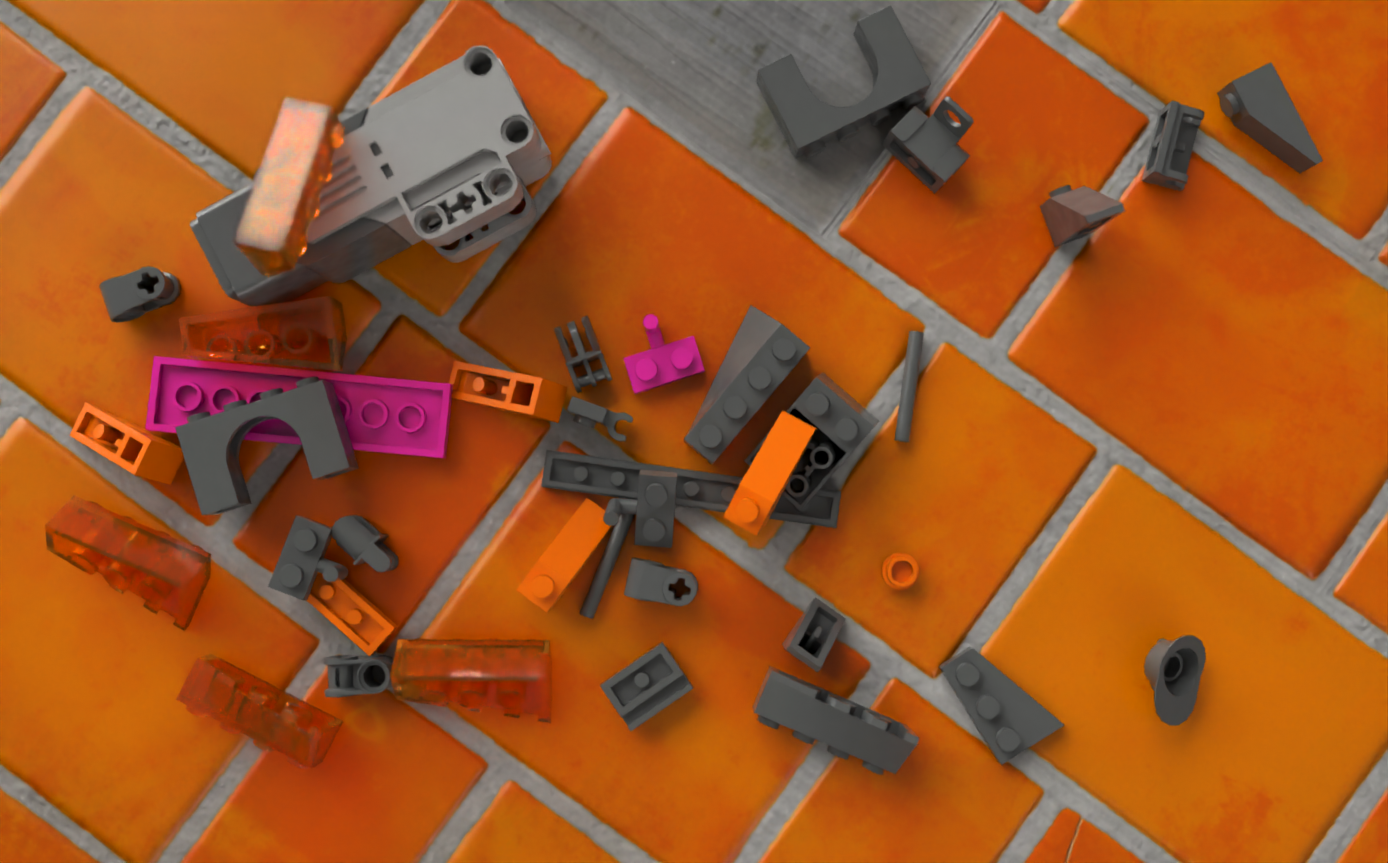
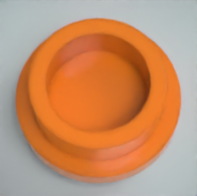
M898 552L891 554L885 559L882 564L881 573L883 580L888 586L896 590H905L917 582L919 566L911 555Z

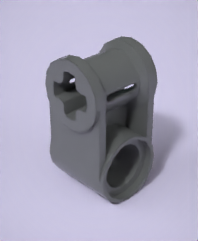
M150 266L142 267L123 276L108 279L99 285L109 317L114 323L131 321L143 316L147 312L171 304L177 300L181 292V285L177 277Z
M631 558L624 590L625 596L674 606L687 605L696 596L698 581L691 572L665 566L656 561ZM679 578L685 579V586L691 588V592H685L682 597L676 596V589L671 588V584H676Z
M337 655L323 658L324 664L328 665V688L324 691L325 697H346L358 694L380 693L395 685L400 678V666L391 656ZM374 665L382 667L385 671L384 683H378L373 678L372 670Z

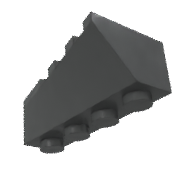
M750 305L693 424L684 438V442L713 465L804 357L810 347L782 323Z
M769 666L752 707L754 713L759 715L757 720L762 724L774 729H778L780 724L793 729L792 736L808 744H813L816 739L828 745V752L848 760L849 755L862 759L863 767L880 775H883L884 770L896 774L920 739L906 724L772 666Z

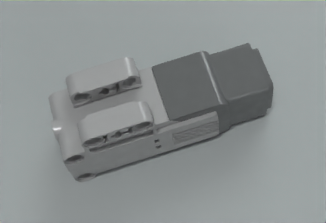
M477 45L471 47L462 57L263 164L254 174V181L197 212V218L190 222V226L226 295L248 306H255L270 313L328 281L336 284L344 283L422 240L432 245L446 260L459 263L524 229L534 221L537 213L535 203L526 186L548 174L552 165L551 152L500 58H497L490 48ZM521 200L526 202L525 208L520 214H509ZM488 224L489 229L482 231V226ZM470 233L473 236V239H471L467 234ZM460 239L455 249L445 250V245Z

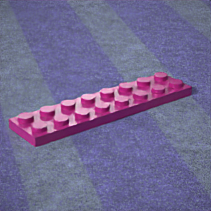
M154 356L145 430L176 433L175 427L187 424V417L194 414L210 412L212 416L224 412L223 406L240 400H246L247 404L261 400L260 394L278 388H282L283 392L297 388L296 382L300 380L319 377V380L333 383L353 450L446 459L453 385L448 383ZM270 419L257 424L243 439L302 445L296 431L288 423L280 419Z

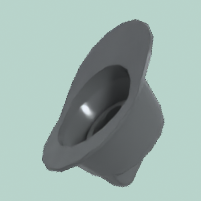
M1184 635L1174 641L1163 638L1159 639L1150 649L1145 659L1144 673L1154 690L1156 713L1161 721L1170 726L1180 725L1186 721L1192 713L1196 702L1206 655L1202 641L1193 635Z

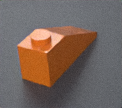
M454 361L448 383L453 385V399L559 423L568 388L540 377Z
M85 402L69 435L130 473L171 485L184 458L182 449L178 445Z
M784 410L781 411L739 484L723 517L757 536L766 526L817 428Z
M587 497L538 559L516 591L546 613L552 610L612 526L607 525L603 520L605 510Z

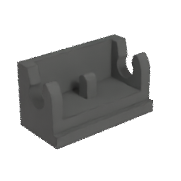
M1171 101L1159 111L1142 181L1181 191L1188 181L1189 176L1186 173L1197 130L1201 120L1204 118L1205 112L1179 104L1180 102Z

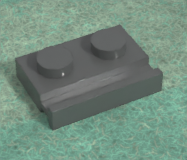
M663 641L600 685L619 715L628 725L630 731L693 689V685L687 679Z

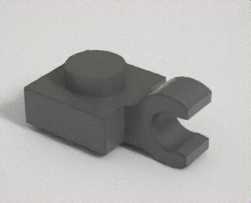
M573 396L567 408V411L575 414L574 422L593 429L596 422L605 425L610 436L620 442L626 441L627 437L616 432V424L621 420L633 423L634 420L627 413H616Z

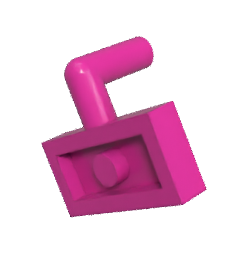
M648 314L643 319L651 349L623 358L634 394L705 372L694 335L665 344L658 319L653 314Z

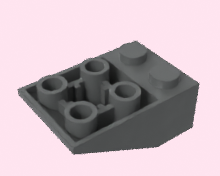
M825 373L818 375L786 411L817 428L782 493L799 510L808 503L879 422L878 419ZM768 434L762 439V441L744 460L749 466L756 457L758 451L760 450Z

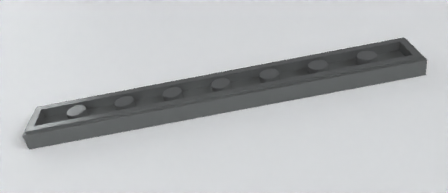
M547 450L541 487L637 500L640 470L676 472L678 475L675 506L726 512L743 477ZM820 488L801 510L785 496L781 495L769 519L837 528L841 491Z

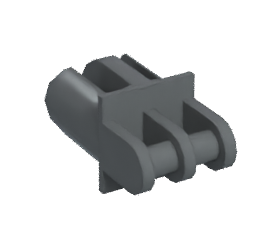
M588 315L582 317L581 320L593 351L586 352L574 321L567 323L579 355L574 358L561 327L553 328L577 393L582 392L581 388L587 385L597 386L596 382L606 378L608 381L612 380ZM600 359L603 368L592 372L589 362ZM584 365L587 374L577 377L574 368Z
M358 515L341 517L334 523L332 537L336 540L338 546L355 560L353 562L354 565L366 562L377 572L394 570L398 566V556L383 543L389 535L382 534L365 518Z

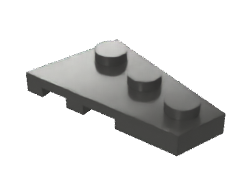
M972 647L966 648L939 665L940 670L995 759L1001 765L1064 726L1062 722Z

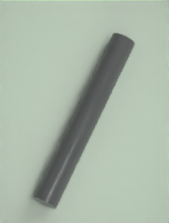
M909 331L894 438V441L909 443L924 337V333L919 331Z
M620 513L618 523L613 528L579 614L591 619L594 618L635 516L634 514Z

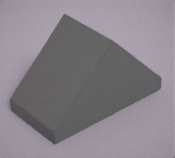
M815 597L782 645L785 650L818 672L846 618Z

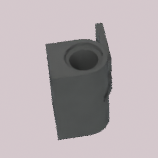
M946 96L930 117L917 106L913 107L890 130L882 145L935 194L970 157L957 143L972 126L974 120L954 100ZM947 110L953 112L959 118L961 124L955 122L949 116Z

